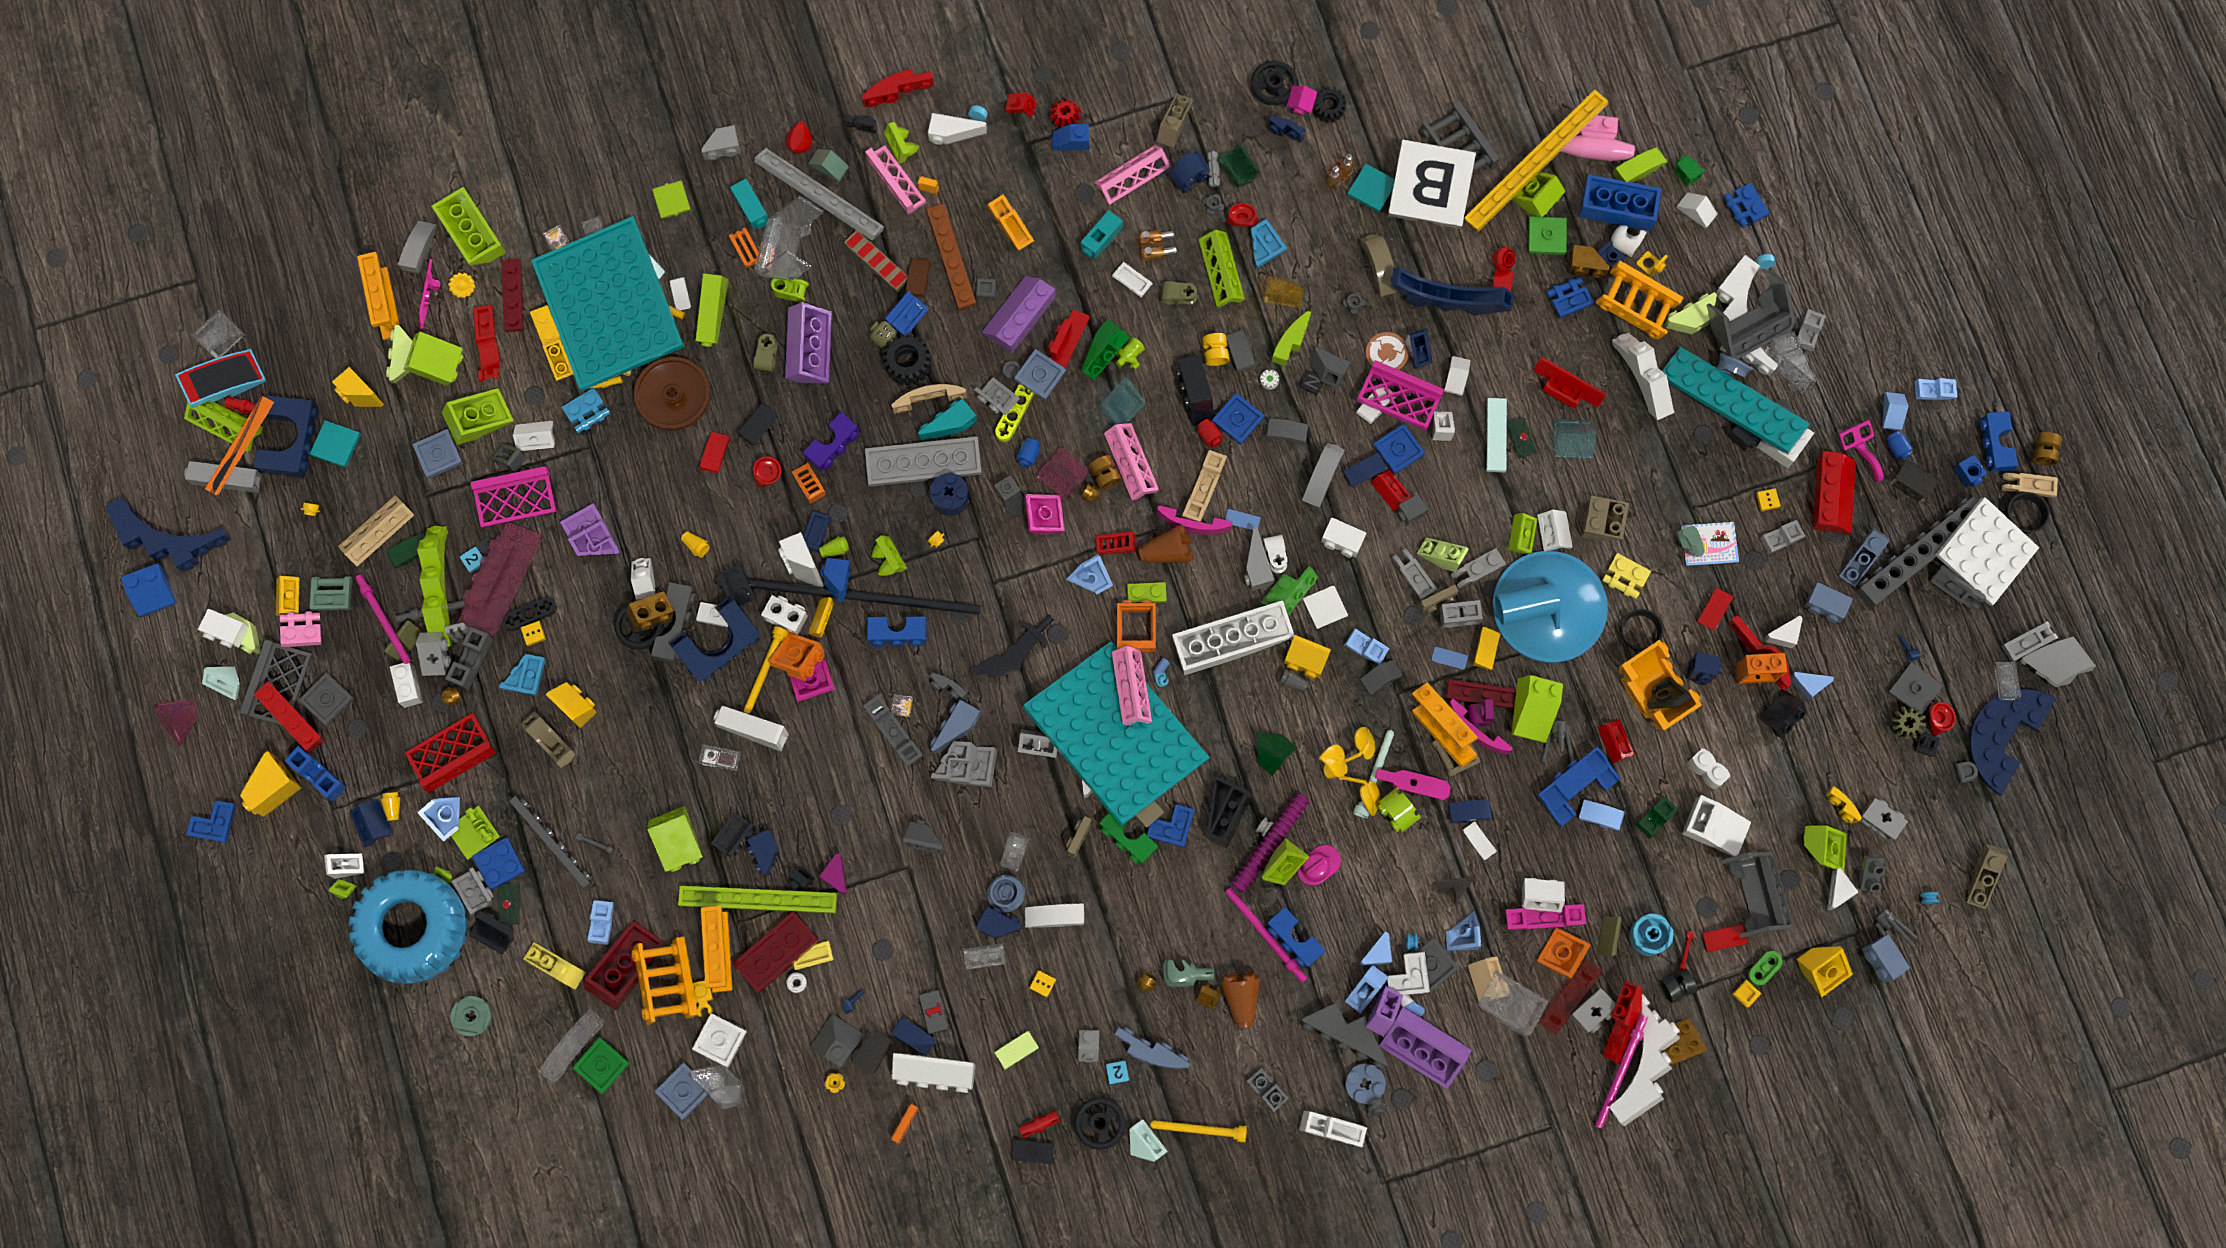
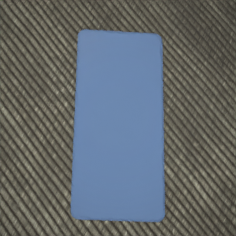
M1228 509L1225 518L1227 521H1232V525L1253 530L1255 527L1258 528L1261 519L1258 516Z
M1435 647L1431 660L1464 670L1468 655Z

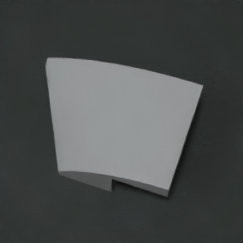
M2074 637L2049 644L2020 660L2022 664L2025 665L2027 663L2036 669V674L2045 678L2055 687L2070 684L2077 674L2092 671L2096 667Z
M953 741L948 749V753L943 756L940 766L935 773H932L931 778L950 783L992 787L997 749L993 747H977L972 742Z

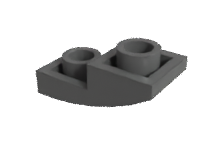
M1241 330L1226 335L1237 371L1240 372L1255 367L1256 365L1244 331Z
M1269 418L1266 437L1282 442L1290 440L1304 444L1307 438L1308 425L1290 420Z
M932 673L930 675L932 680L930 683L937 691L941 689L945 693L950 688L949 693L956 700L959 698L961 701H964L968 698L967 692L957 683L939 674Z
M1261 1067L1245 1080L1273 1112L1289 1099Z

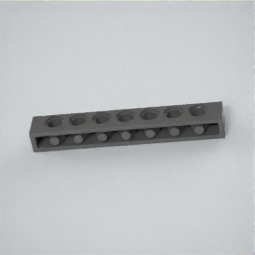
M1975 497L1969 501L1965 498L1957 505L1959 507L1958 510L1955 512L1950 510L1943 516L1945 518L1943 522L1937 521L1929 527L1931 531L1927 535L1924 532L1915 539L1917 543L1913 546L1909 543L1901 550L1902 555L1899 557L1894 555L1887 561L1889 564L1887 567H1879L1872 573L1874 575L1872 579L1866 578L1858 584L1860 588L1856 591L1857 595L1870 609L1875 607L1937 557L1936 553L1963 521L1960 514L1967 516L1978 500ZM1946 525L1950 526L1953 532L1948 531ZM1932 537H1936L1939 541V544L1935 543L1932 540ZM1918 548L1923 549L1925 555L1920 554ZM1904 559L1908 560L1911 566L1905 565ZM1889 571L1895 572L1896 578L1892 577ZM1875 582L1880 583L1882 585V589H1878L1875 586Z

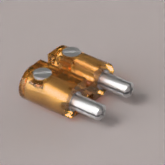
M1351 154L1344 156L1338 161V165H1334L1328 171L1326 184L1330 189L1338 188L1343 183V180L1348 179L1354 172L1355 160Z
M1160 229L1138 232L1142 261L1164 259L1166 254L1177 253L1176 247L1164 248L1162 239L1174 237L1173 231L1161 232Z

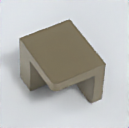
M1154 801L1138 813L1135 819L1138 818L1145 827H1149L1154 821L1164 816V811Z

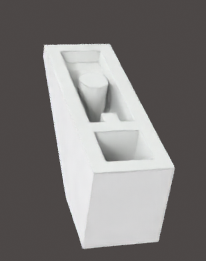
M932 113L928 131L929 141H932L934 144H949L987 133L986 122Z

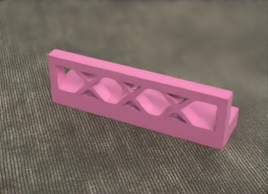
M885 145L875 152L872 148L865 151L867 160L908 215L926 204L924 197ZM885 152L888 156L887 163L882 162L878 156ZM889 167L898 170L897 177L891 175L888 171ZM899 181L907 182V191L902 190L898 184ZM909 195L917 196L920 201L913 205Z
M1153 145L1101 177L1094 184L1097 189L1102 191L1107 203L1110 205L1171 166L1163 149ZM1161 157L1164 165L1154 168L1155 160ZM1148 168L1145 177H1138L1140 169ZM1127 177L1133 178L1129 187L1123 186L1124 180ZM1113 186L1117 187L1116 195L1110 198L1107 190Z
M1132 424L1114 425L1104 435L1131 500H1138L1145 494L1158 492L1159 488ZM1127 429L1130 437L1126 436L1123 430ZM1130 447H1133L1135 449L1136 454L1132 452ZM1138 463L1142 466L1143 471L1138 467ZM1145 480L1149 482L1151 488H1147Z
M1125 646L1113 651L1112 657L1123 724L1128 726L1138 721L1146 724L1152 723L1141 650Z

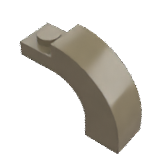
M1372 234L1361 238V246L1370 260L1375 288L1380 296L1399 292L1391 286L1394 264L1383 236L1379 237L1378 234Z
M535 711L520 724L560 768L569 764L576 755Z

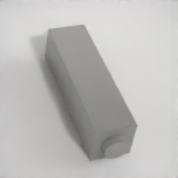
M189 461L188 467L185 468L184 472L185 480L191 485L207 486L219 465ZM235 467L224 484L223 489L258 493L262 475L256 469Z

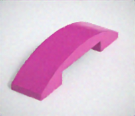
M1158 505L1157 515L1174 527L1184 525L1186 532L1214 535L1225 533L1232 529V521L1214 518L1213 525L1176 517L1177 509Z
M1452 699L1448 705L1478 737L1475 740L1477 744L1500 754L1508 755L1513 748L1499 736L1494 741L1488 738L1464 718L1468 710L1456 700Z
M1584 904L1565 905L1562 912L1529 910L1526 908L1505 910L1507 930L1544 929L1586 924Z

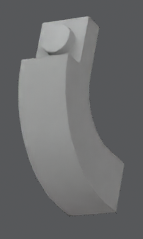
M1327 443L1314 469L1302 501L1320 508L1333 475L1345 452L1344 449L1338 445Z

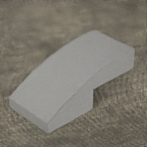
M1808 309L1794 345L1812 352L1826 316Z
M1795 520L1763 535L1760 539L1768 554H1771L1806 536L1798 521Z

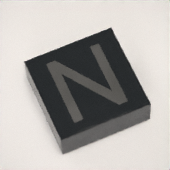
M1308 370L1300 388L1317 396L1324 382L1319 379L1316 373Z

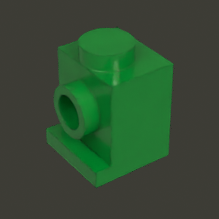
M1682 156L1678 159L1673 170L1686 187L1701 179L1705 172L1704 168L1699 169L1698 163L1692 160L1690 156Z

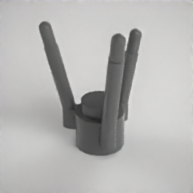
M1554 721L1545 744L1542 762L1546 761L1551 738L1554 735V739H1559L1560 752L1564 751V739L1566 738L1569 757L1572 763L1575 759L1570 740V729H1567V722Z
M1889 910L1875 918L1878 921L1875 926L1880 931L1881 936L1886 935L1883 927L1888 930L1893 926L1911 947H1915V944L1904 931L1915 940L1917 936Z

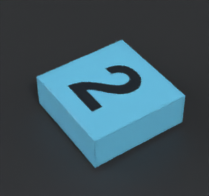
M476 546L460 556V559L470 573L487 564Z
M1126 1061L1106 1064L1110 1085L1129 1081Z

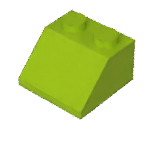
M1539 172L1511 200L1530 215L1543 217L1565 193V190L1556 175Z

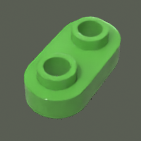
M1775 951L1763 954L1749 970V981L1756 986L1767 983L1782 966L1781 955ZM1769 958L1774 961L1773 965L1768 964ZM1756 972L1761 975L1760 979L1755 978Z

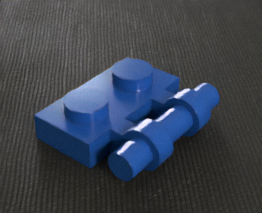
M1752 183L1735 190L1734 195L1736 198H1733L1730 193L1724 196L1727 202L1726 206L1732 210L1735 215V221L1740 223L1742 228L1748 225L1747 218L1753 224L1770 214ZM1739 204L1743 208L1744 212H1741V210L1739 209Z
M1581 277L1571 278L1566 283L1554 285L1552 289L1546 291L1548 298L1554 295L1557 297V299L1552 300V305L1559 319L1594 304L1587 287L1578 288V285L1583 284ZM1570 289L1572 291L1567 295L1563 294V292Z

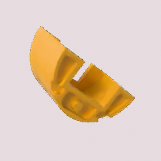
M1658 640L1620 665L1619 673L1623 674L1624 678L1621 681L1638 710L1646 719L1651 718L1653 720L1652 725L1664 731L1702 706L1697 692L1687 689L1692 698L1676 708H1648L1647 703L1652 695V687L1669 676L1679 685H1684L1682 679L1673 672L1671 662L1665 659L1670 657L1667 645Z

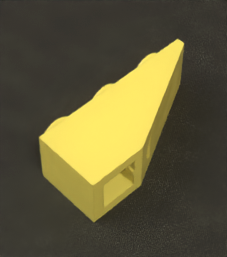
M533 942L523 958L573 989L577 988L586 973Z

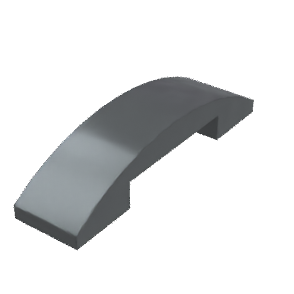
M877 695L863 705L907 767L923 756L880 695Z

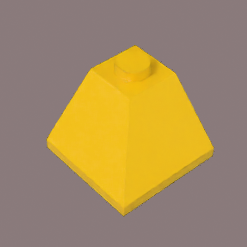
M1840 946L1812 948L1797 959L1802 973L1821 997L1853 975L1844 950Z

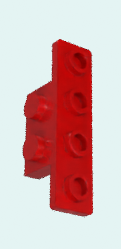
M1072 310L1069 319H1065L1063 324L1060 323L1056 330L1058 335L1049 344L1050 359L1065 369L1090 319L1088 315Z
M1540 357L1534 368V372L1548 379L1542 391L1573 409H1576L1581 399L1599 407L1606 396L1605 392L1544 357Z

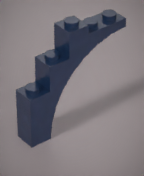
M1400 267L1393 268L1391 286L1406 295V301L1415 307L1436 305L1443 311L1464 309L1473 316L1512 311L1514 293L1504 286L1475 288L1448 285L1421 278Z
M123 497L105 505L123 546L130 550L139 548L143 543L148 555L155 561L163 560L170 554L175 567L181 571L193 569L195 565L199 564L197 556L206 555L209 553V550L215 547H222L232 540L229 533L223 528L197 536H176L162 533L146 525L136 515L130 503Z

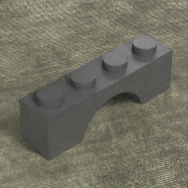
M670 582L666 596L675 611L676 621L673 628L667 634L655 638L651 656L654 660L677 664L680 658L668 643L682 632H685L687 635V630L685 629L687 622L690 623L692 612L690 609L691 605L695 604L697 595L691 586Z

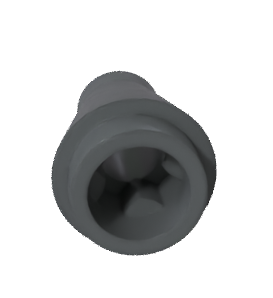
M1285 668L1279 679V683L1282 686L1305 692L1309 681L1302 678L1292 669L1288 670Z

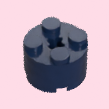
M1195 150V153L1191 151L1175 162L1177 164L1176 167L1173 169L1171 166L1167 171L1178 188L1187 193L1193 188V184L1196 182L1202 183L1208 178L1207 174L1210 172V167L1200 153Z
M952 472L942 474L930 486L932 505L940 514L955 516L963 512L967 507L969 500L968 488L960 476Z

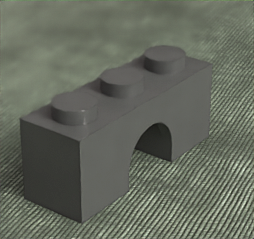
M470 627L462 643L464 645L462 657L457 663L453 662L445 679L450 684L469 691L493 638L485 632Z

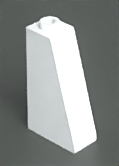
M725 706L717 710L714 716L715 725L718 728L780 752L789 735L784 726Z

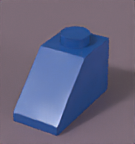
M1070 124L1053 131V150H1089V124Z
M827 558L826 564L822 565L821 577H824V585L839 602L844 603L850 576V561Z

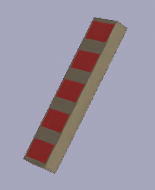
M856 230L844 242L847 248L896 292L907 283L908 276L859 231Z

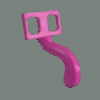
M1866 420L1839 433L1843 450L1854 447L1870 464L1874 480L1876 482L1882 481L1884 476L1881 465L1865 447V441L1874 437L1870 420ZM1868 425L1870 434L1862 438L1860 428ZM1851 432L1853 442L1845 446L1843 436Z

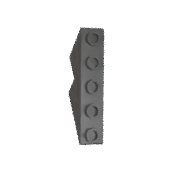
M1335 1003L1301 1019L1303 1023L1301 1026L1306 1030L1312 1032L1314 1029L1320 1033L1319 1036L1327 1041L1333 1039L1338 1042V1047L1346 1051L1349 1048L1355 1051V1056L1363 1060L1368 1058L1374 1061L1373 1065L1383 1070L1388 1065L1372 1031L1366 1028L1368 1022L1365 1016L1346 1024Z

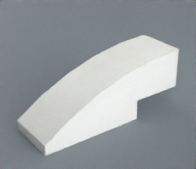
M1084 904L1046 905L1025 908V928L1084 925Z
M1304 1111L1299 1131L1362 1147L1367 1127Z

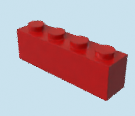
M269 681L253 694L309 754L324 742Z

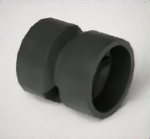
M1686 968L1675 973V977L1670 975L1660 980L1661 988L1670 1003L1682 999L1683 995L1689 996L1698 991L1693 976Z

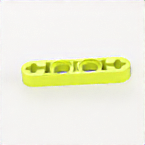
M1020 384L1014 394L1018 397H1025L1026 403L1023 405L1016 403L1006 415L1003 414L995 430L996 437L1001 442H1007L1012 438L1035 395L1029 390L1025 393L1026 388ZM1014 412L1018 415V418L1015 421H1010L1007 415ZM1006 424H1008V435L1004 434V436H1001L1000 430L1004 431Z

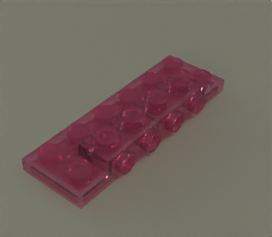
M509 522L506 523L501 535L497 536L495 540L492 539L488 546L490 551L487 557L483 556L481 559L480 572L473 575V586L471 590L467 589L464 593L465 607L457 621L458 623L463 622L469 628H475L494 638L543 539L541 534Z

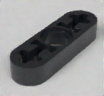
M550 597L539 599L507 613L502 619L503 626L509 631H517L523 626L553 615L557 610V604ZM547 602L551 605L550 610L548 611L546 609H542L545 607V603ZM537 606L539 607V609H542L540 610V612L542 613L540 615L539 611L536 609ZM530 609L534 610V617L526 619L525 612ZM518 614H520V616H521V618L524 620V622H521L520 620H517V619L520 618V617L518 616ZM510 618L516 620L514 626L507 624L510 622Z

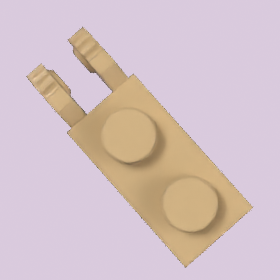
M2026 473L2003 474L2002 479L2009 481L2017 480V485L2003 484L2002 491L2031 492L2039 496L2051 498L2057 496L2058 478Z

